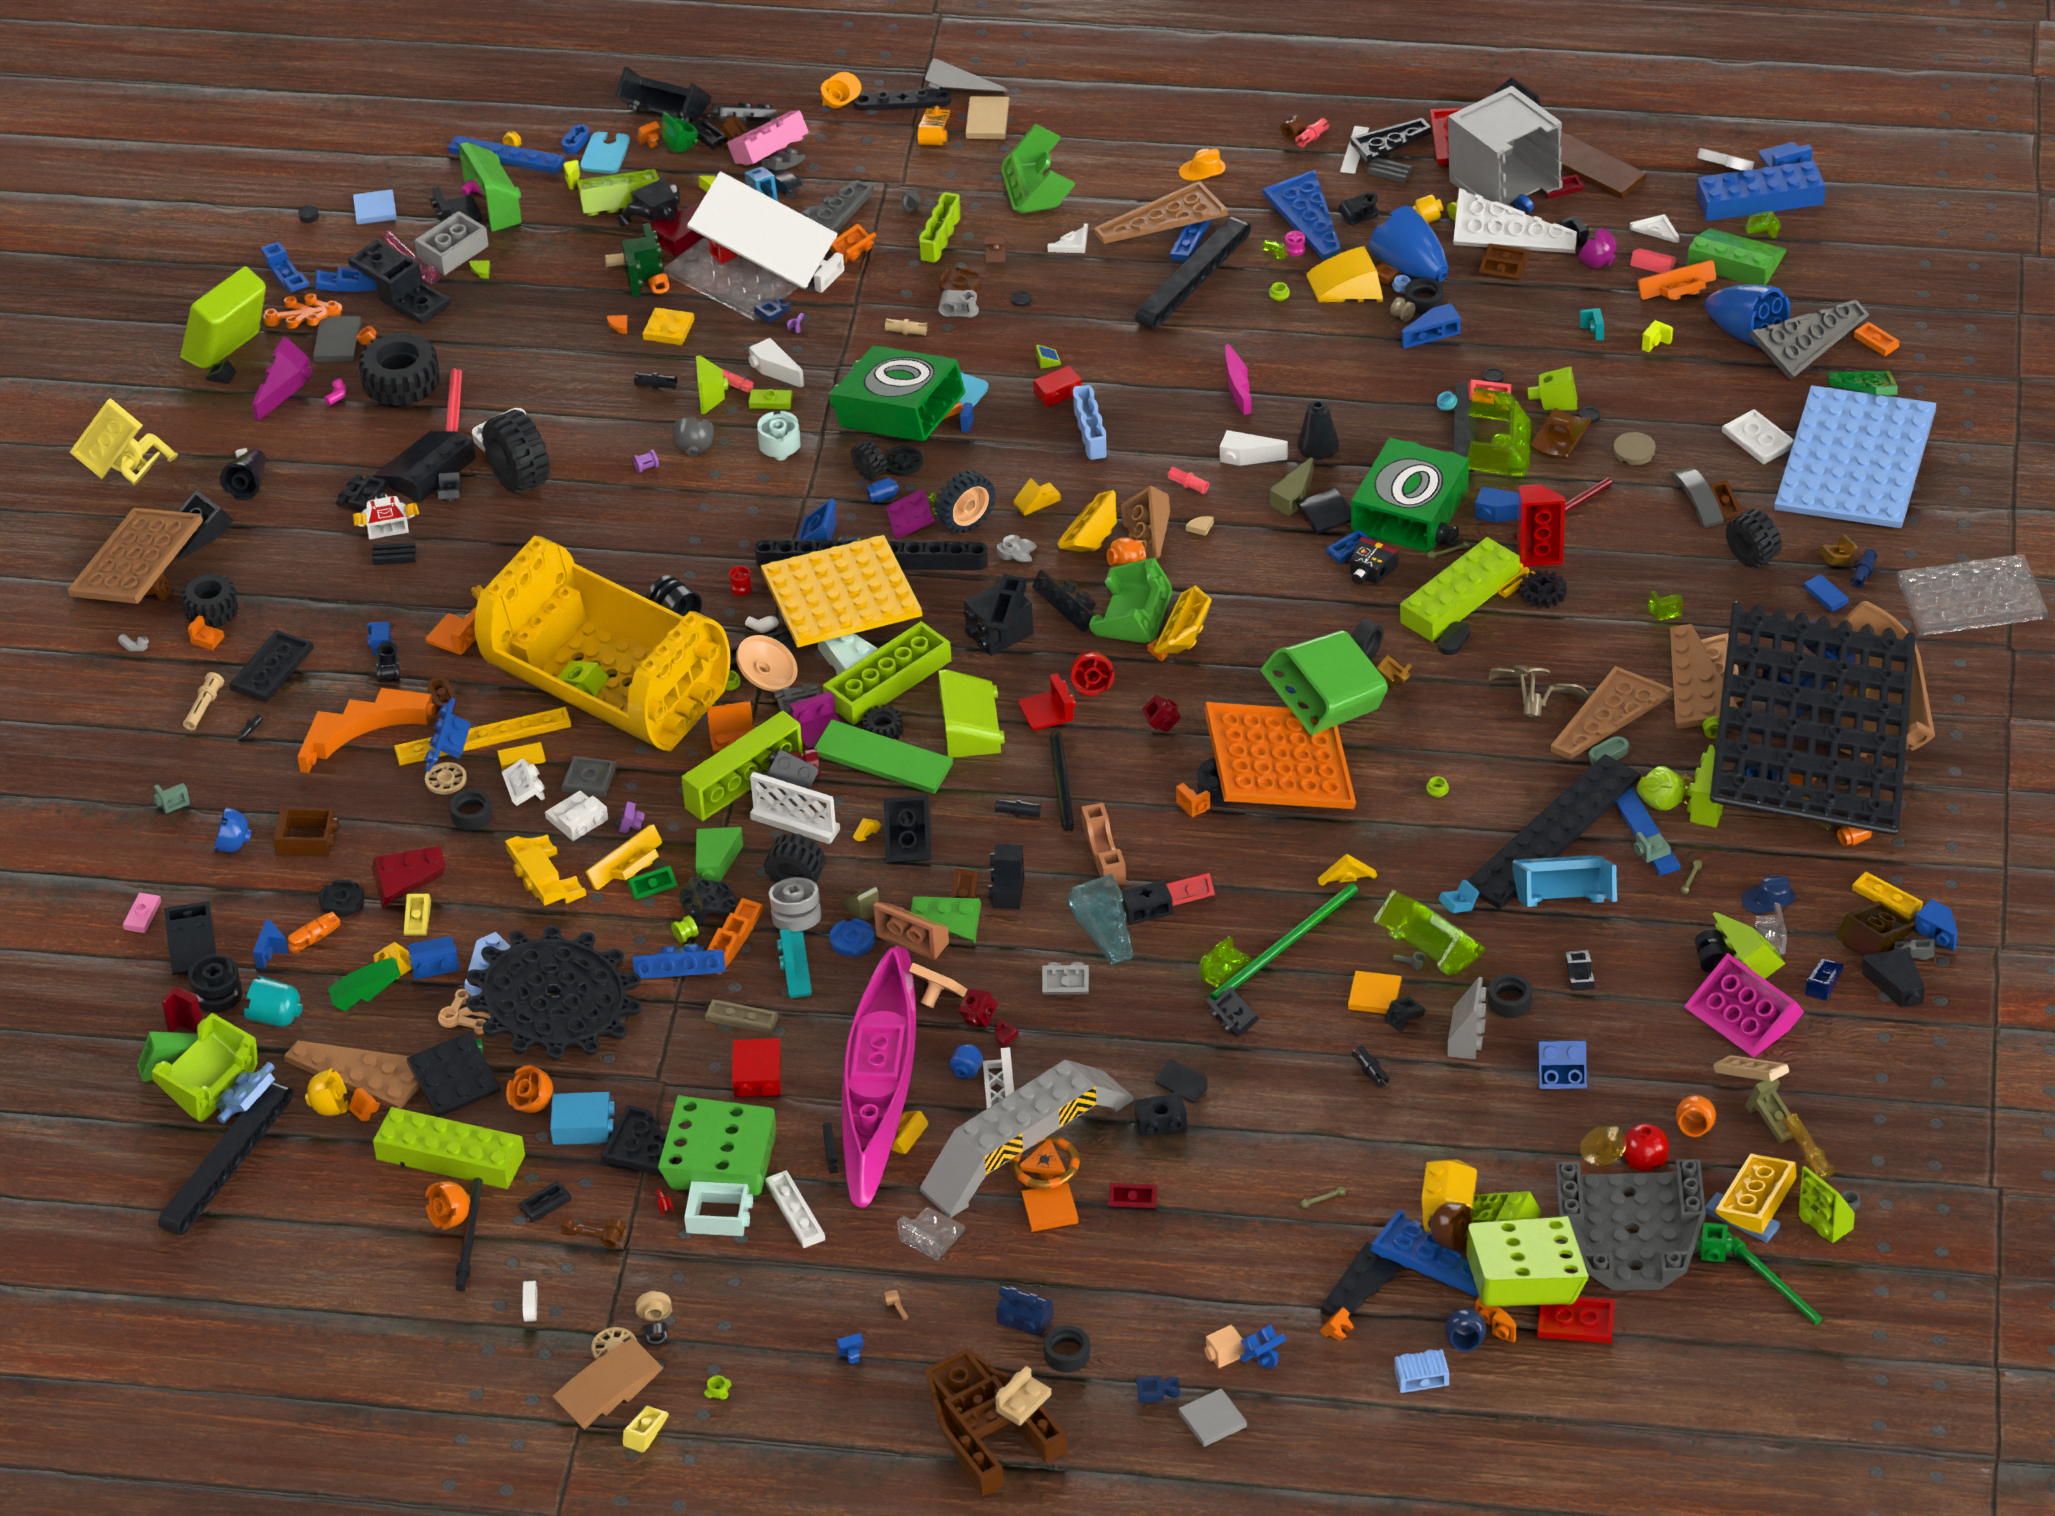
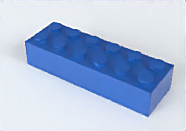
M1805 161L1802 163L1697 177L1696 198L1706 221L1823 205L1825 183L1815 161Z

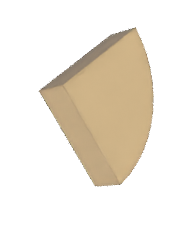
M1202 516L1192 519L1187 523L1186 531L1206 536L1214 523V517Z

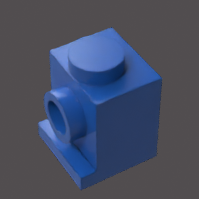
M389 622L368 623L369 634L367 641L368 647H372L373 656H378L380 644L392 642Z

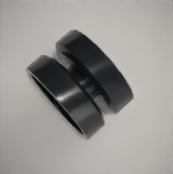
M219 954L208 955L198 959L188 972L191 991L198 997L201 1010L211 1013L225 1012L240 1002L243 995L238 965L232 958Z

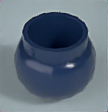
M1461 1308L1455 1310L1448 1317L1445 1323V1334L1455 1349L1461 1352H1470L1478 1348L1484 1340L1486 1323L1483 1316L1477 1311L1470 1308Z

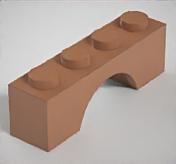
M1104 803L1081 807L1082 827L1104 888L1126 884L1125 862L1120 849L1115 848L1109 817Z

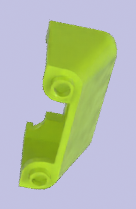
M947 669L938 670L940 702L943 708L948 757L956 758L1001 753V744H1004L1005 740L1004 731H999L994 699L998 698L997 685H992L991 680Z
M213 1013L198 1024V1040L172 1065L167 1061L156 1064L152 1070L153 1081L192 1118L199 1122L206 1120L218 1108L215 1104L221 1099V1094L235 1084V1079L244 1072H254L258 1062L256 1038Z

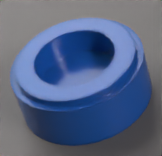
M1520 194L1514 199L1515 208L1525 212L1526 215L1533 210L1534 205L1526 195Z

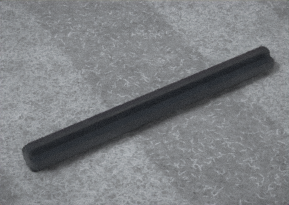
M1053 732L1050 734L1062 829L1064 831H1072L1074 829V818L1062 734L1060 732Z

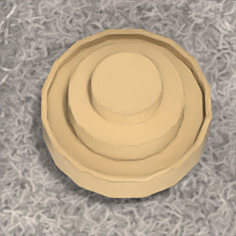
M650 1291L641 1295L636 1301V1313L641 1319L646 1321L665 1319L672 1311L671 1299L662 1292Z

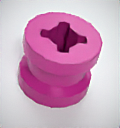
M1300 231L1288 232L1285 236L1286 253L1291 256L1302 255L1305 252V235Z

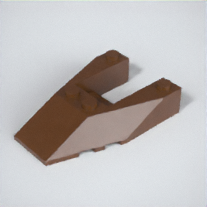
M966 1348L926 1368L925 1374L942 1432L968 1479L983 1497L1004 1486L1003 1468L980 1438L1012 1423L1011 1420L997 1412L995 1399L999 1389L1005 1387L1012 1379L1011 1375L1004 1371L996 1370L991 1366L990 1362ZM1043 1405L1020 1426L1014 1423L1046 1464L1067 1453L1066 1433Z

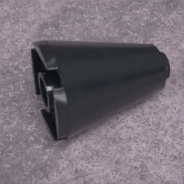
M1314 401L1308 405L1298 437L1297 448L1306 458L1312 457L1313 460H1323V456L1329 455L1330 458L1339 449V439L1329 407L1322 401Z
M251 449L227 464L220 474V484L226 493L232 494L233 498L237 500L252 499L261 487L266 464L265 454L258 449Z

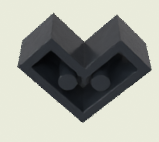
M996 843L995 852L990 853V866H994V868L991 869V882H993V885H989V898H993V908L1020 909L1025 879L1023 845Z

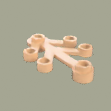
M465 989L458 990L455 993L452 1005L440 1011L438 1016L439 1024L446 1028H452L457 1025L474 1028L475 1033L483 1034L482 1026L486 1020L482 1018L475 1020L467 1018V1016L475 1015L489 1019L491 1016L484 1012H471L468 1007L460 1009L462 1004H466L469 993Z

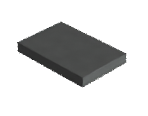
M327 316L321 320L313 354L314 362L355 361L358 345L356 337L360 332L361 316Z

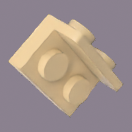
M1026 1366L1021 1372H1017L1005 1387H1002L997 1392L995 1397L997 1412L1020 1426L1051 1396V1388L1032 1378L1031 1368Z

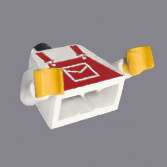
M380 493L376 495L375 500L367 502V509H364L362 513L353 514L354 526H367L369 539L408 533L407 519L418 515L419 511L417 503L406 505L400 503L396 496L387 497L386 494Z

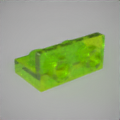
M1228 936L1224 941L1219 942L1208 955H1204L1199 963L1200 977L1218 988L1251 962V957L1234 948L1233 938Z

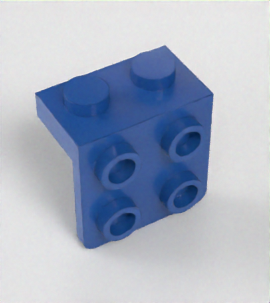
M1790 142L1759 151V157L1767 167L1812 161L1813 149L1809 144L1798 147L1796 143Z
M442 937L408 945L414 980L460 971L456 946H454L452 937Z

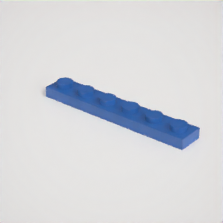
M456 135L448 146L450 154L460 155L459 144L469 142L491 150L494 154L497 153L502 164L555 174L559 173L565 163V156L464 136Z

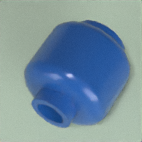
M971 1044L961 1045L955 1049L950 1059V1070L958 1078H974L983 1063V1056L976 1046Z

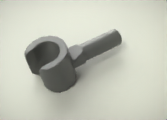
M1415 952L1413 957L1393 955L1394 961L1409 963L1415 970L1422 968L1426 958L1423 952Z

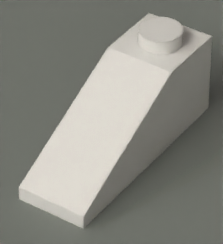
M771 338L749 347V363L761 374L798 387L804 386L803 370Z
M1227 430L1220 444V462L1243 466L1287 460L1288 441Z

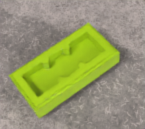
M751 389L749 408L791 409L792 390Z

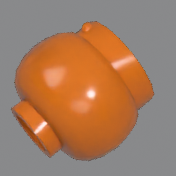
M1123 537L1113 541L1107 550L1106 557L1108 564L1116 567L1145 560L1146 552L1140 540Z
M1688 1096L1677 1107V1124L1682 1132L1688 1136H1702L1715 1123V1107L1710 1100L1703 1096Z

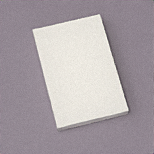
M1755 409L1722 426V432L1762 464H1766L1790 451L1794 443L1790 436Z

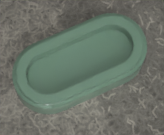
M1612 737L1589 751V762L1593 765L1604 754L1618 760L1627 755L1629 742L1623 737Z

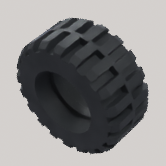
M395 332L392 335L385 334L380 339H374L371 342L372 344H368L362 351L359 360L362 386L365 393L378 403L381 401L382 404L388 406L390 404L394 406H400L401 404L411 405L412 402L422 401L423 397L427 398L438 385L440 371L436 349L426 338L422 339L418 334L411 335L409 332H404V334H399V332Z
M511 410L487 420L482 428V442L489 465L492 467L494 475L499 479L500 484L504 485L507 491L514 494H520L544 484L550 475L549 456L546 452L545 443L541 438L542 436L536 429L534 422L530 420V417L525 415L523 411Z

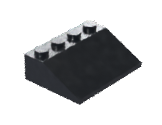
M429 431L375 473L373 477L386 480L388 487L420 503L439 488L440 472H460L476 459L474 440L458 431Z

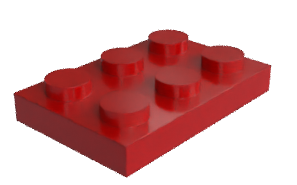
M1578 1297L1572 1305H1540L1538 1338L1611 1344L1615 1300Z

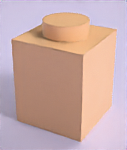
M1232 1325L1206 1336V1347L1204 1350L1207 1358L1210 1361H1214L1218 1368L1240 1359V1355L1244 1354V1348L1240 1341L1242 1337Z

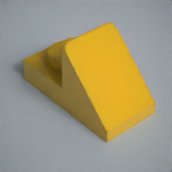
M1030 478L1014 499V505L1025 516L1060 501L1061 494L1050 482L1039 487Z

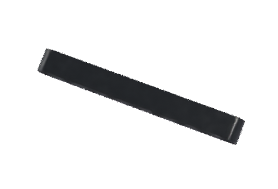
M1230 217L1139 307L1135 315V321L1151 329H1157L1248 238L1251 224Z
M273 1081L246 1112H242L162 1211L158 1220L159 1228L179 1236L184 1235L289 1105L293 1097L292 1088Z

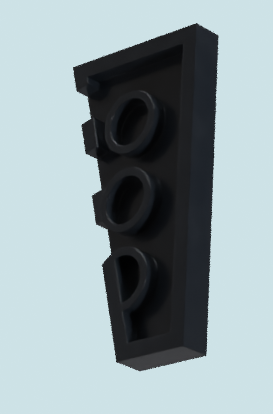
M1423 118L1354 136L1350 138L1353 148L1368 163L1431 134V126Z
M1366 1242L1322 1304L1321 1314L1332 1317L1344 1307L1352 1315L1363 1305L1364 1300L1369 1296L1373 1297L1377 1294L1383 1284L1386 1282L1390 1283L1396 1278V1274L1401 1269L1405 1270L1407 1267L1371 1252L1372 1243Z

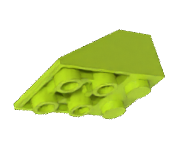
M1709 745L1707 753L1703 752L1701 768L1696 769L1695 783H1691L1688 796H1691V799L1688 803L1687 812L1691 813L1690 822L1716 828L1722 814L1723 805L1710 801L1715 749L1713 745Z
M1717 912L1713 913L1717 920L1715 926L1721 934L1727 936L1725 939L1727 945L1737 952L1734 955L1735 958L1759 976L1766 979L1785 964L1776 948L1757 930Z
M1806 1166L1802 1167L1798 1216H1800L1803 1222L1808 1223L1817 1230L1819 1235L1834 1243L1853 1230L1855 1213L1836 1190Z
M1530 1191L1475 1194L1472 1223L1539 1219L1542 1211Z

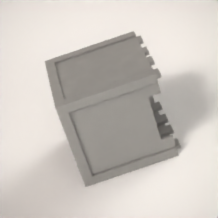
M1513 86L1449 115L1450 182L1458 188L1466 190L1467 193L1483 196V199L1491 202L1496 201L1510 207L1512 206L1509 204L1514 202V199L1520 194L1527 196L1539 189L1544 190L1546 193L1561 189L1560 137L1562 122Z

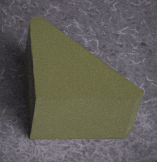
M876 887L861 890L843 899L842 903L857 919L866 921L875 916L874 904L879 902L878 890Z

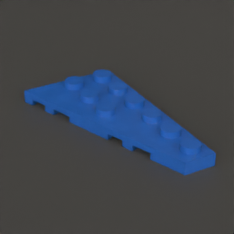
M1315 169L1263 188V196L1295 231H1300L1305 235V242L1323 261L1341 253V247L1334 232L1333 223L1330 220L1329 211L1323 193H1321Z
M1399 1209L1372 1243L1371 1252L1400 1263L1404 1267L1421 1272L1427 1277L1442 1281L1448 1286L1456 1287L1472 1296L1479 1297L1469 1262L1462 1257V1252L1439 1246L1434 1241L1431 1233L1421 1229V1223L1416 1220L1411 1222L1405 1218V1212Z

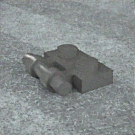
M802 683L799 687L790 689L789 687H784L781 691L774 692L775 701L777 700L779 711L783 710L791 716L790 704L820 695L821 693L818 690L817 683Z

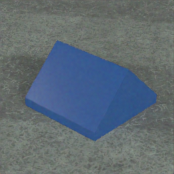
M833 498L804 517L797 540H832L837 524L836 506Z

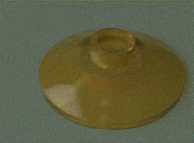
M1615 1126L1597 1127L1583 1138L1580 1145L1581 1155L1591 1165L1603 1166L1613 1163L1622 1156L1626 1149V1136L1622 1130Z

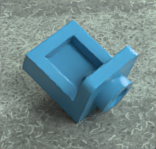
M1462 880L1457 891L1441 892L1438 900L1451 913L1471 911L1479 891L1467 880Z

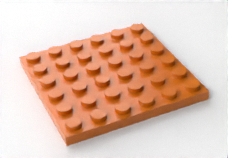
M1206 702L1204 711L1224 801L1340 809L1355 808L1356 800L1337 725L1311 736L1291 709L1287 707ZM1316 718L1310 719L1314 725H1317L1319 722Z

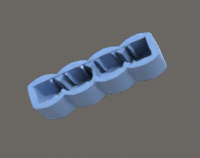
M1090 385L1074 387V414L1078 419V428L1081 431L1082 441L1085 444L1086 455L1091 460L1106 458V430L1102 426V417L1098 413V403L1094 399V390Z

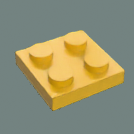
M655 308L643 331V340L683 345L693 324L694 313Z

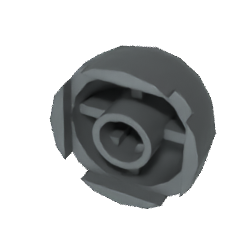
M696 417L682 418L675 422V426L673 425V441L682 452L689 456H696L708 450L712 445L715 427L705 419H703V422L696 421Z

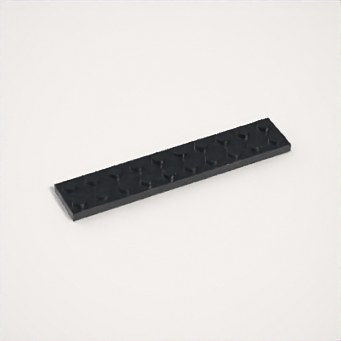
M1604 754L1467 881L1479 891V898L1501 910L1517 895L1512 861L1558 857L1609 810L1619 798L1636 785L1641 779V774Z

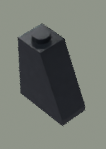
M1908 948L1863 956L1862 974L1900 1007L1924 1003L1925 986Z

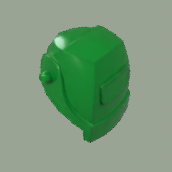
M665 111L663 112L662 137L665 146L675 153L688 151L698 142L697 129L692 124L669 116Z

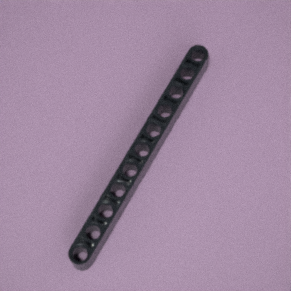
M760 540L755 544L756 564L761 567V565L769 564L770 562H777L862 540ZM887 541L902 570H983L988 566L987 546L983 542Z

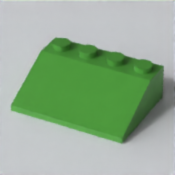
M1710 228L1697 235L1688 248V266L1713 260L1715 272L1718 276L1748 284L1766 285L1785 255L1786 248Z

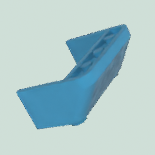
M1589 855L1512 861L1518 900L1523 906H1537V902H1541L1542 899L1586 897L1590 898V902L1595 903L1604 902V898L1617 902L1616 865L1602 856Z

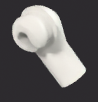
M749 616L745 621V626L760 633L771 631L779 624L778 619L774 616H767L760 620Z

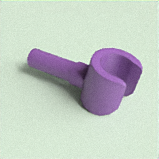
M799 313L796 319H790L787 322L789 332L792 328H795L796 333H800V322L804 316L803 313Z

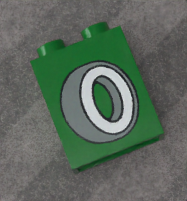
M873 345L861 360H857L853 364L851 371L841 383L836 384L832 388L830 405L836 410L840 427L924 442L966 392L957 359Z
M1389 437L1351 500V532L1361 530L1370 538L1426 553L1433 551L1437 544L1435 537L1439 524L1441 522L1449 524L1468 491L1469 458L1460 456L1455 452H1444L1421 446L1413 441L1406 442Z

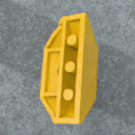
M1114 490L1098 493L1094 497L1093 502L1085 507L1057 542L1060 549L1085 552L1089 550L1095 551L1101 547V542L1111 534V529L1117 523L1116 493Z
M1196 585L1180 594L1154 648L1156 653H1179L1185 649H1191L1196 644V637L1204 627L1203 622L1212 600Z
M1458 1159L1427 1162L1422 1192L1424 1231L1431 1233L1428 1226L1429 1217L1443 1203L1459 1202L1467 1204L1466 1206L1473 1209L1477 1169Z

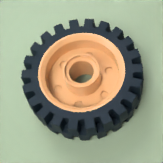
M975 470L961 471L959 476L953 475V480L948 479L945 482L947 486H942L940 489L942 494L938 493L937 498L939 500L935 501L936 508L934 510L937 519L948 529L959 534L961 532L968 533V529L970 531L974 530L975 525L979 527L982 524L981 520L985 521L987 519L986 513H991L992 509L990 506L995 504L993 499H996L994 485Z

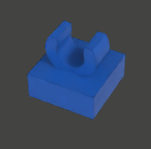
M861 1333L838 1339L836 1345L838 1356L847 1355L849 1364L859 1362V1351L863 1349Z

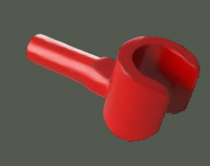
M657 1189L656 1193L659 1197L657 1204L660 1213L663 1215L664 1211L669 1209L674 1211L671 1197H665L662 1189Z

